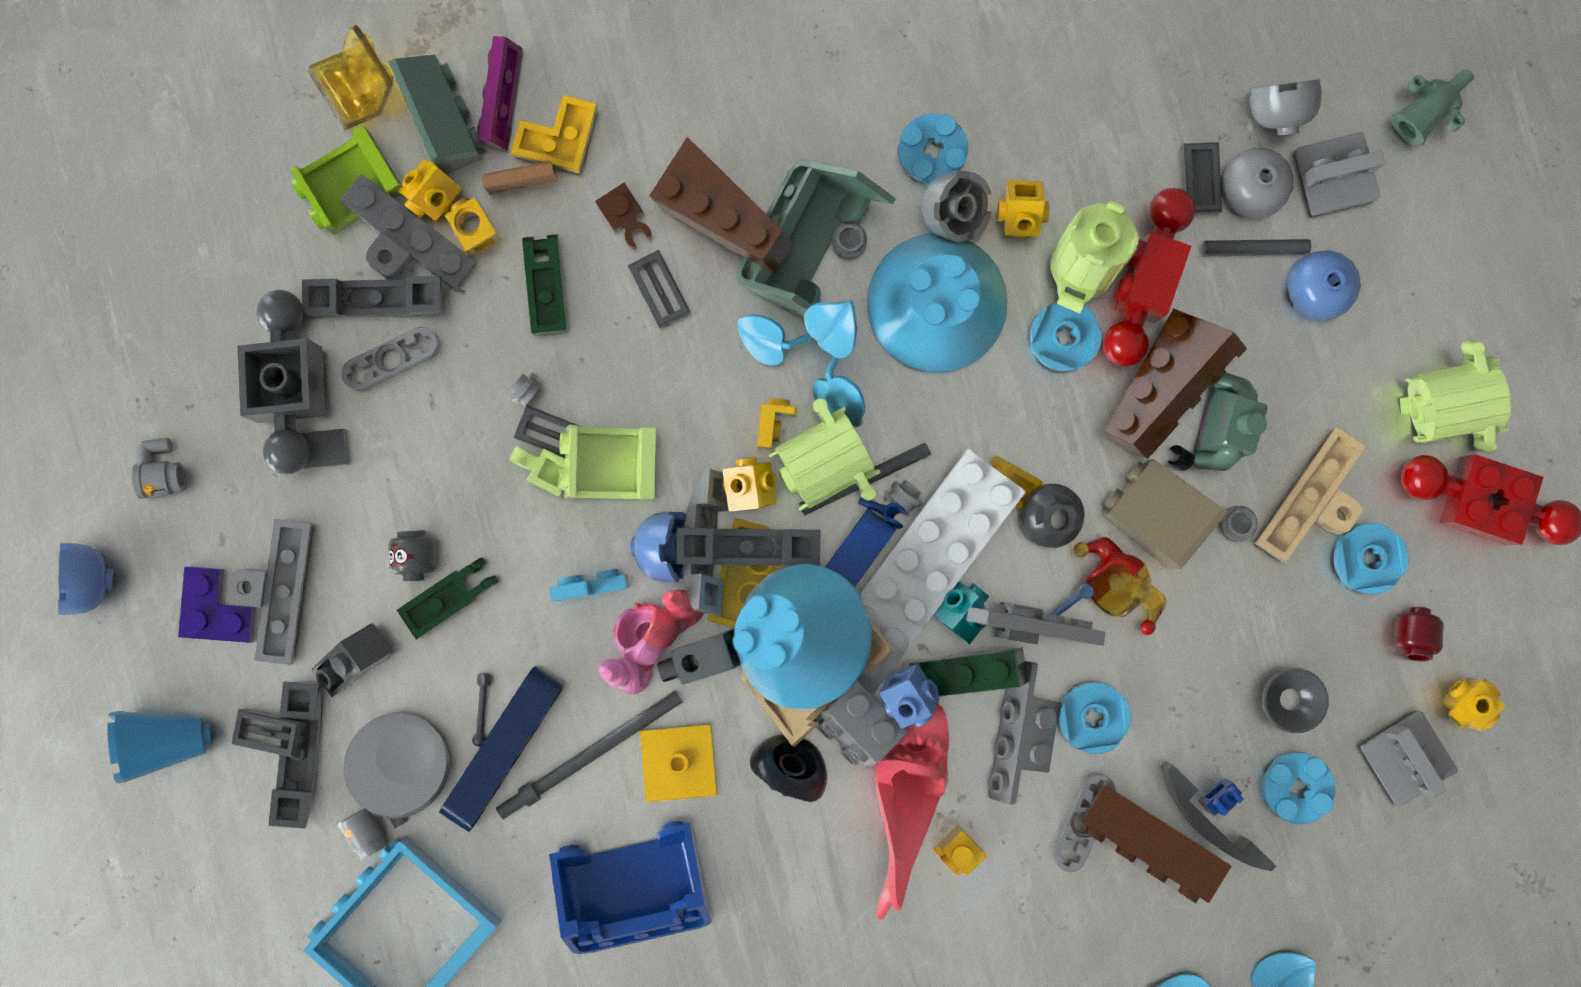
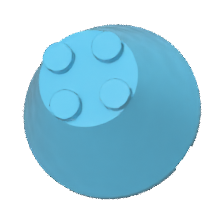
M934 233L910 238L894 247L876 268L870 282L867 298L869 321L881 346L900 363L902 362L912 368L928 373L956 371L973 364L985 355L994 345L1003 329L1008 304L1003 277L997 265L984 250L969 240L952 242Z
M812 564L791 565L769 574L755 586L747 597L736 621L733 644L748 681L769 701L791 709L819 708V706L845 695L862 675L870 655L872 627L870 618H867L862 604L861 595L846 578L822 566Z

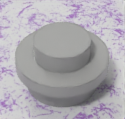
M846 222L835 229L832 236V245L839 255L853 258L860 255L866 248L867 235L860 225Z
M532 372L527 377L522 373L510 388V391L514 393L511 401L514 403L518 401L525 406L542 385L536 380V374Z
M904 480L902 484L894 481L892 484L893 489L889 496L909 512L915 506L920 507L923 503L918 498L921 491L907 480Z
M1245 506L1229 508L1227 510L1228 513L1221 521L1224 534L1235 541H1244L1251 538L1256 532L1258 525L1255 513Z

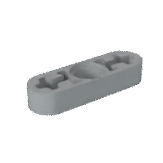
M426 327L414 328L348 360L342 368V379L348 387L354 390H368L434 358L440 350L439 337ZM420 335L426 339L431 338L432 342L427 344L428 351L423 352L421 349H415L409 352L413 356V359L409 361L408 354L401 347V344L405 342V345L411 348L419 343L417 337ZM390 349L397 350L401 357L399 365L393 369H387L382 364L383 354ZM373 358L374 364L381 372V375L377 376V372L372 370L363 375L365 380L363 383L355 379L352 380L351 376L355 374L354 368L358 366L364 370L372 367L373 364L369 359Z
M1092 773L1084 778L1053 846L1052 858L1063 871L1075 872L1080 870L1084 866L1096 840L1085 832L1077 831L1074 826L1075 817L1079 813L1085 812L1088 808L1086 805H1081L1083 799L1091 803L1094 793L1089 789L1091 784L1098 785L1100 780L1104 781L1103 784L1116 791L1113 781L1102 773ZM1071 832L1077 838L1086 841L1084 845L1077 841L1074 852L1078 855L1076 861L1070 859L1065 864V858L1060 853L1062 849H1070L1074 840L1067 837V835Z

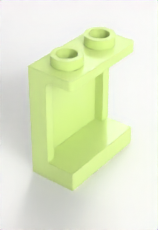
M569 425L566 427V433H560L559 450L560 454H565V468L559 469L558 483L559 490H565L564 498L654 499L656 428L641 427L635 429Z

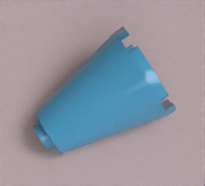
M126 711L110 712L108 715L114 721L107 723L110 764L118 763L120 773L113 774L116 783H125L206 753V746L212 745L211 725H204L202 718Z

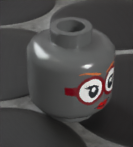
M425 530L397 532V537L389 541V569L393 574L402 575L403 582L424 581V573H431L436 569L435 540L430 536H426Z

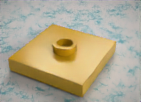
M711 724L640 730L646 802L717 796Z

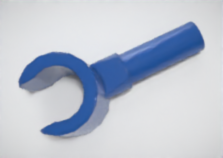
M862 497L858 501L859 505L883 515L885 520L896 529L903 528V525L895 520L894 516L898 513L909 516L908 512L896 502L886 506L872 500H864Z

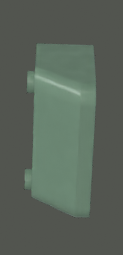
M809 160L796 162L788 171L766 213L784 231L794 245L775 274L744 257L737 270L738 283L750 291L804 317L806 310L811 305L820 303L821 290L818 285L811 282V279L832 240L835 229L840 225L841 221L851 223L862 218L866 214L871 200L893 205L896 198L858 170Z

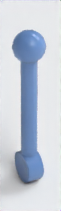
M1088 583L1082 584L1076 595L1050 614L1059 616L1082 598H1091L1094 594L1093 587Z

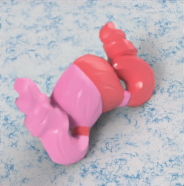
M673 590L664 594L662 602L666 608L647 602L642 604L636 602L634 603L635 609H627L619 616L613 629L614 641L622 652L623 657L607 659L600 665V676L610 686L620 687V689L632 695L644 691L650 683L653 664L661 658L664 649L671 646L677 636L683 633L686 628L695 625L703 617V612L693 610L685 590Z

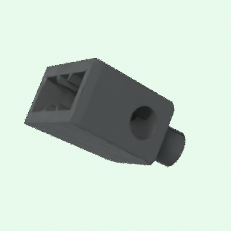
M735 629L671 650L672 658L657 663L662 681L667 682L679 678L681 684L684 685L740 666L737 650L733 644ZM693 656L697 658L698 666L693 662Z

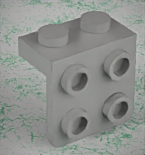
M859 681L845 695L836 699L816 717L819 722L816 726L817 729L827 739L832 740L834 738L843 747L840 751L841 754L854 766L859 764L865 767L878 764L907 734Z

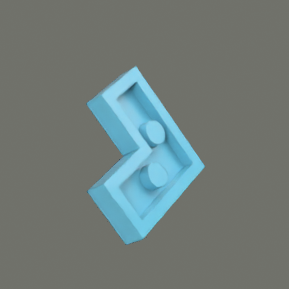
M618 569L597 572L598 579L584 581L583 575L557 579L558 586L549 587L552 602L628 589L630 588L628 575H619Z

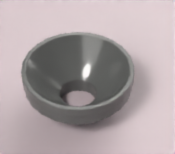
M1049 483L1035 488L1027 496L1021 508L1020 519L1022 528L1030 540L1044 547L1057 548L1065 546L1078 536L1084 524L1085 512L1081 499L1074 491L1060 484ZM1057 509H1065L1068 513V521L1064 527L1055 529L1051 524V516Z
M1289 668L1274 674L1267 681L1262 693V706L1269 721L1277 728L1289 733H1304L1316 728L1323 721L1329 706V696L1324 683L1317 675L1301 668ZM1286 689H1294L1299 695L1298 705L1291 710L1285 709L1280 702V696Z

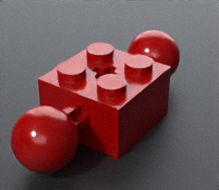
M1179 188L1164 189L1152 199L1149 207V216L1155 226L1154 232H1150L1142 240L1139 239L1137 250L1126 265L1129 267L1128 272L1123 279H1119L1115 287L1113 299H1116L1117 303L1114 310L1125 313L1123 321L1112 325L1105 333L1103 350L1106 357L1118 366H1133L1139 363L1147 354L1149 339L1143 329L1145 321L1155 323L1169 313L1192 246L1174 240L1175 233L1185 230L1192 223L1195 216V204L1192 197L1186 191Z
M1477 454L1460 457L1454 476L1448 475L1446 466L1439 459L1430 455L1416 456L1410 459L1402 469L1401 484L1406 493L1418 500H1431L1439 495L1447 496L1439 521L1440 524L1503 545H1523L1529 524L1535 525L1541 538L1553 545L1570 544L1581 535V510L1575 504L1565 500L1551 501L1544 506L1536 504L1543 476ZM1490 494L1493 497V502L1488 500Z

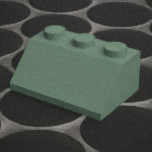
M435 54L395 58L388 61L431 161L445 174H448L481 160L482 157L478 148L484 145L478 141L476 127H468L464 116L470 113L462 95L460 94L455 97L451 84L456 83L448 63L441 64Z

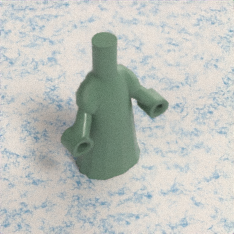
M1464 69L1450 82L1439 79L1428 81L1420 75L1414 76L1407 85L1409 90L1413 93L1423 90L1426 93L1401 111L1392 115L1391 122L1394 129L1411 145L1420 146L1424 144L1428 136L1444 117L1449 114L1450 119L1446 122L1447 127L1453 132L1458 131L1465 123V118L1460 113L1462 107L1460 91L1474 79L1473 73L1468 69Z

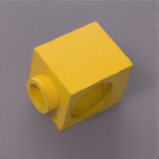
M475 197L471 200L463 198L455 202L450 207L451 211L445 214L447 221L463 248L471 257L502 240L482 205ZM470 217H478L480 219L479 227L473 232H465L463 229L465 221Z

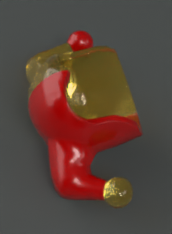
M1101 537L1089 543H1076L1074 546L1076 556L1084 557L1088 553H1096L1101 559V563L1086 579V583L1093 587L1094 594L1091 598L1102 611L1117 618L1127 616L1140 605L1144 606L1147 611V618L1140 625V630L1145 635L1153 634L1156 629L1155 623L1162 614L1167 601L1165 596L1151 585V575L1145 563L1133 555L1123 553L1112 540L1106 537Z

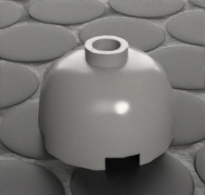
M1320 79L1249 89V104L1252 115L1257 123L1265 128L1277 129L1278 135L1299 133V126L1311 122L1318 114L1321 106L1322 87Z
M1252 148L1239 153L1227 164L1221 175V195L1225 205L1228 208L1231 207L1236 213L1243 215L1242 218L1261 220L1274 215L1287 203L1293 190L1294 175L1289 163L1280 153L1269 148Z
M958 170L945 172L937 176L927 186L923 194L921 205L923 219L931 232L945 240L952 242H963L968 239L974 240L986 229L992 212L987 211V194L992 195L991 189L986 180L977 173Z

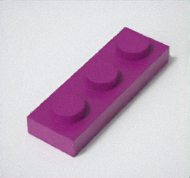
M493 36L492 47L488 53L489 67L487 80L482 92L484 100L477 131L478 141L495 150H507L522 47L507 37Z

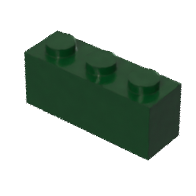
M1023 647L921 659L909 663V667L918 663L927 679L932 680L936 685L939 696L1017 688L1028 683Z

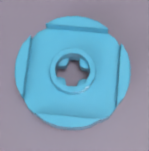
M930 113L913 119L903 129L898 145V159L904 172L911 178L913 177L926 185H929L937 176L945 172L960 171L966 162L968 154V141L965 132L955 122L954 118L947 114ZM929 141H934L935 144L942 146V149L938 152L939 157L933 158L931 153H924L923 149L928 146Z
M1052 303L1042 309L1032 322L1029 335L1032 353L1043 365L1052 370L1060 372L1078 370L1090 362L1100 348L1102 334L1095 319L1096 316L1087 306H1083L1079 314L1061 305ZM1065 327H1069L1071 329L1070 335L1075 337L1074 342H1067L1065 345L1059 343L1060 338L1056 336L1057 330L1063 331Z
M1378 523L1360 524L1339 536L1334 550V566L1342 583L1346 587L1364 594H1380L1391 590L1397 585L1396 583L1408 568V550L1403 539L1388 529L1389 527ZM1370 548L1372 554L1379 555V561L1374 562V568L1372 569L1369 568L1367 563H1363V556L1366 555V550Z
M1085 682L1075 686L1063 695L1059 707L1058 724L1062 735L1072 746L1086 753L1101 754L1113 750L1120 744L1119 742L1130 728L1131 712L1126 699L1116 689L1101 682ZM1095 707L1096 712L1103 713V719L1098 721V727L1092 728L1090 722H1085V715L1089 714V709Z
M1293 751L1281 754L1272 761L1267 772H1264L1262 776L1261 794L1266 806L1277 817L1293 824H1307L1318 820L1322 815L1331 811L1335 796V782L1330 769L1321 759L1304 752ZM1296 778H1300L1301 783L1306 784V790L1303 791V795L1300 797L1296 793H1290L1289 787L1295 785Z

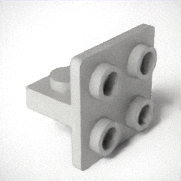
M1363 132L1301 146L1295 150L1311 215L1316 216L1380 199L1381 195L1374 171L1386 164L1382 150L1369 153Z
M1421 711L1412 713L1360 746V749L1393 803L1398 807L1405 805L1421 794L1432 797L1439 796L1447 791L1442 781L1458 771Z

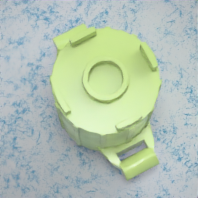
M1109 201L1108 204L1096 203L1081 208L1074 219L1071 220L1051 254L1050 272L1058 286L1059 298L1056 304L1080 314L1083 306L1087 305L1092 298L1104 295L1116 281L1136 252L1139 241L1138 231L1131 217L1124 212L1125 207Z
M1466 340L1461 345V349L1464 352L1463 365L1405 378L1406 382H1409L1408 396L1400 398L1402 415L1410 413L1412 423L1419 435L1413 437V440L1416 442H1431L1473 433L1475 439L1473 442L1474 448L1487 454H1493L1497 450V443L1495 442L1496 433L1508 431V427L1504 426H1507L1511 416V396L1507 380L1500 366L1496 363L1500 361V358L1491 355L1485 356L1486 348L1483 343Z
M823 398L816 399L812 404L813 410L819 414L822 422L777 446L776 450L768 453L770 458L778 454L784 467L779 469L781 473L779 476L786 489L792 494L798 492L805 504L797 507L799 511L807 507L809 509L855 483L858 485L860 495L864 500H873L876 496V491L873 487H870L867 480L881 473L879 469L875 470L861 439L844 413L846 408L843 407L831 414L827 408V401Z

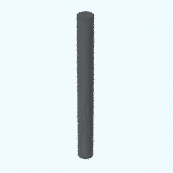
M926 442L874 466L875 470L879 469L881 473L868 479L869 485L930 456L931 452ZM855 483L809 509L808 507L805 508L802 512L805 516L859 490V487ZM802 501V502H800V503H798V504H799V506H801V505H803V504H805V503H804V501Z

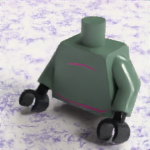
M1226 372L1217 383L1213 381L1210 384L1214 383L1215 387L1212 388L1195 450L1196 454H1192L1180 445H1173L1170 447V450L1181 454V457L1177 461H1168L1170 465L1181 471L1188 470L1192 465H1195L1196 469L1226 471L1232 468L1242 457L1255 453L1260 435L1267 427L1265 417L1268 407L1267 404L1257 401L1258 394L1249 380Z

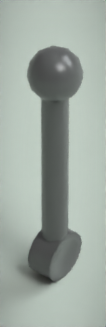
M479 673L477 676V684L480 686L476 734L472 738V743L476 747H481L486 739L483 735L486 692L487 687L491 683L489 673Z

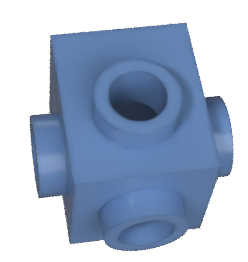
M918 663L887 677L879 692L888 715L897 721L901 729L912 724L918 727L930 721L940 700L936 685L932 680L927 679Z

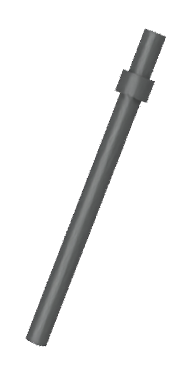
M676 691L672 692L534 783L529 781L518 789L519 793L496 807L499 816L504 820L525 805L528 807L532 806L542 799V794L683 703Z

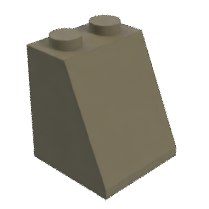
M1151 459L1144 464L1139 461L1129 471L1126 477L1130 481L1122 491L1116 488L1104 502V505L1108 508L1102 515L1165 568L1182 569L1228 512L1156 460Z

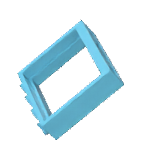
M406 836L398 843L393 839L381 851L379 856L383 859L382 862L375 869L369 866L358 877L355 883L359 888L351 897L345 893L334 904L331 910L335 915L327 924L321 920L312 929L311 933L307 936L312 941L303 951L343 987H377L336 951L328 941L404 855L481 923L425 987H445L502 920Z

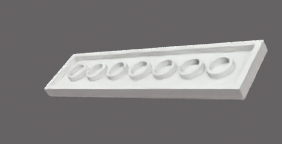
M969 449L965 451L859 593L862 597L861 601L866 615L894 649L869 675L862 673L858 679L859 683L872 696L943 603L946 594L955 587L1026 492Z

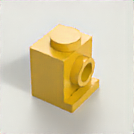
M959 825L933 849L946 866L958 876L962 872L968 876L987 857L984 850Z

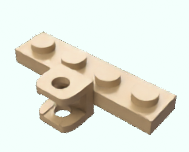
M1335 427L1255 544L1285 564L1314 523L1335 535L1349 532L1363 513V508L1358 501L1338 488L1367 446L1340 428ZM1337 510L1343 512L1344 520L1338 518Z

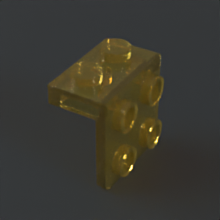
M358 25L349 27L340 53L313 63L308 68L310 77L344 131L380 116L393 86L391 70L385 63H381L375 53L371 38L366 33L363 34Z

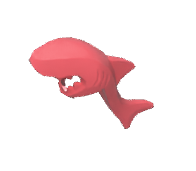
M939 703L930 721L918 727L912 724L903 728L907 734L874 767L876 792L885 825L884 835L887 836L889 847L888 872L876 911V917L880 920L884 919L892 905L894 910H901L914 862L927 834L939 799L945 793L948 784V722L943 707Z

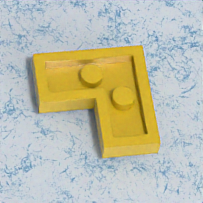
M562 95L554 128L519 119L511 155L536 163L550 161L556 168L580 174L598 108L597 103Z

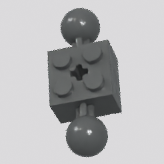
M273 290L266 293L260 299L256 311L260 325L270 332V342L237 346L240 416L256 423L274 422L275 432L264 443L263 457L270 469L279 474L289 475L303 469L310 457L308 441L296 430V419L326 416L322 346L307 338L292 340V332L299 327L303 319L302 304L289 291Z

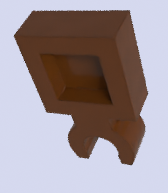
M625 182L595 201L615 233L622 228L625 229V240L631 249L637 248L632 240L635 232L642 231L648 240L652 238L649 227L637 221L639 217L644 215V212Z

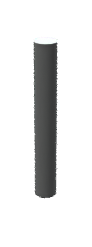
M1310 239L1204 240L1203 242L1204 255L1310 253L1311 251Z

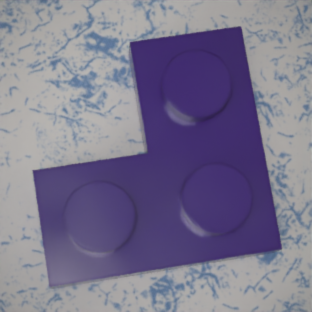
M184 567L178 637L253 642L256 607L221 604L224 569Z

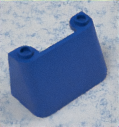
M674 821L665 824L663 830L657 834L658 840L592 855H589L586 850L580 849L578 845H567L561 847L558 850L559 852L549 854L560 936L572 953H594L703 928L712 922L690 822L684 824L681 821Z

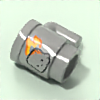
M169 438L144 440L137 445V464L132 468V484L135 494L139 499L171 495L174 491L184 490L185 476L182 465L179 462L170 463L169 461L152 463V454L171 451Z
M365 808L337 824L353 852L357 851L361 860L387 846L382 837L384 833L376 820L380 816L369 812ZM405 817L389 818L394 828L407 822Z

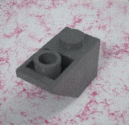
M371 623L340 641L312 670L321 687L326 689L330 696L333 697L379 665L393 651L375 625Z

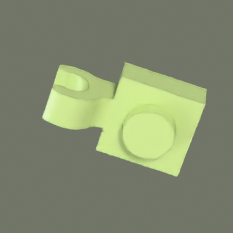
M516 446L508 461L531 471L526 481L556 496H560L562 490H559V469L565 468V459L544 448L539 456L536 457Z

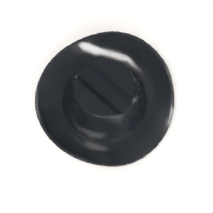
M779 734L761 742L751 754L750 767L752 771L768 784L771 790H776L783 796L807 802H815L824 794L828 780L827 768L821 752L809 740L804 738L793 747L783 734Z

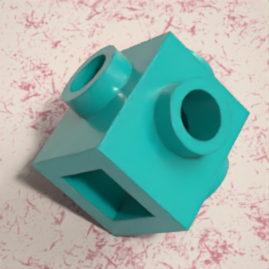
M958 581L955 587L946 594L943 603L933 616L968 644H971L986 625L966 621L968 608L983 609L984 602L990 596L974 583L968 588Z

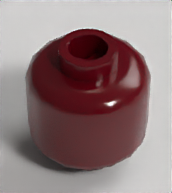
M1411 607L1409 608V613L1399 615L1395 621L1394 646L1400 653H1403L1404 659L1418 662L1430 661L1443 648L1444 623L1439 617L1431 614V609Z

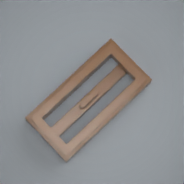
M550 161L486 173L482 176L484 189H486L489 195L558 182L556 169Z

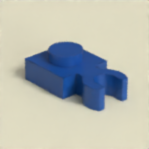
M1224 778L1197 801L1206 812L1213 816L1218 813L1225 816L1237 802L1241 803L1244 798L1241 796L1242 792L1232 781Z

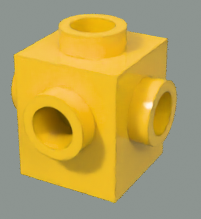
M424 158L416 169L411 170L405 176L403 185L398 192L408 199L404 206L420 219L426 214L434 221H437L440 216L450 210L453 200L462 188L437 166Z
M1007 180L1005 200H999L997 207V221H1003L1005 236H1015L1018 238H1026L1028 236L1040 237L1042 223H1048L1049 202L1045 201L1043 182Z
M756 457L736 459L735 467L722 469L724 477L722 486L727 497L729 511L756 509L777 504L775 495L776 478L771 468V462L757 463Z
M1472 678L1461 679L1449 689V694L1440 701L1450 711L1448 716L1460 728L1478 731L1482 729L1487 730L1496 724L1500 719L1499 713L1506 707L1498 698L1501 695L1499 690L1485 679L1483 681Z

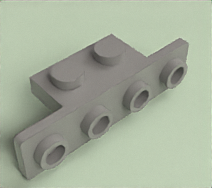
M1025 661L1028 683L1021 687L1008 688L1005 691L1004 704L1001 709L999 735L995 746L996 754L993 772L990 779L989 798L1012 805L1016 804L1021 770L1049 773L1060 702L1033 698L1038 664L1030 661Z

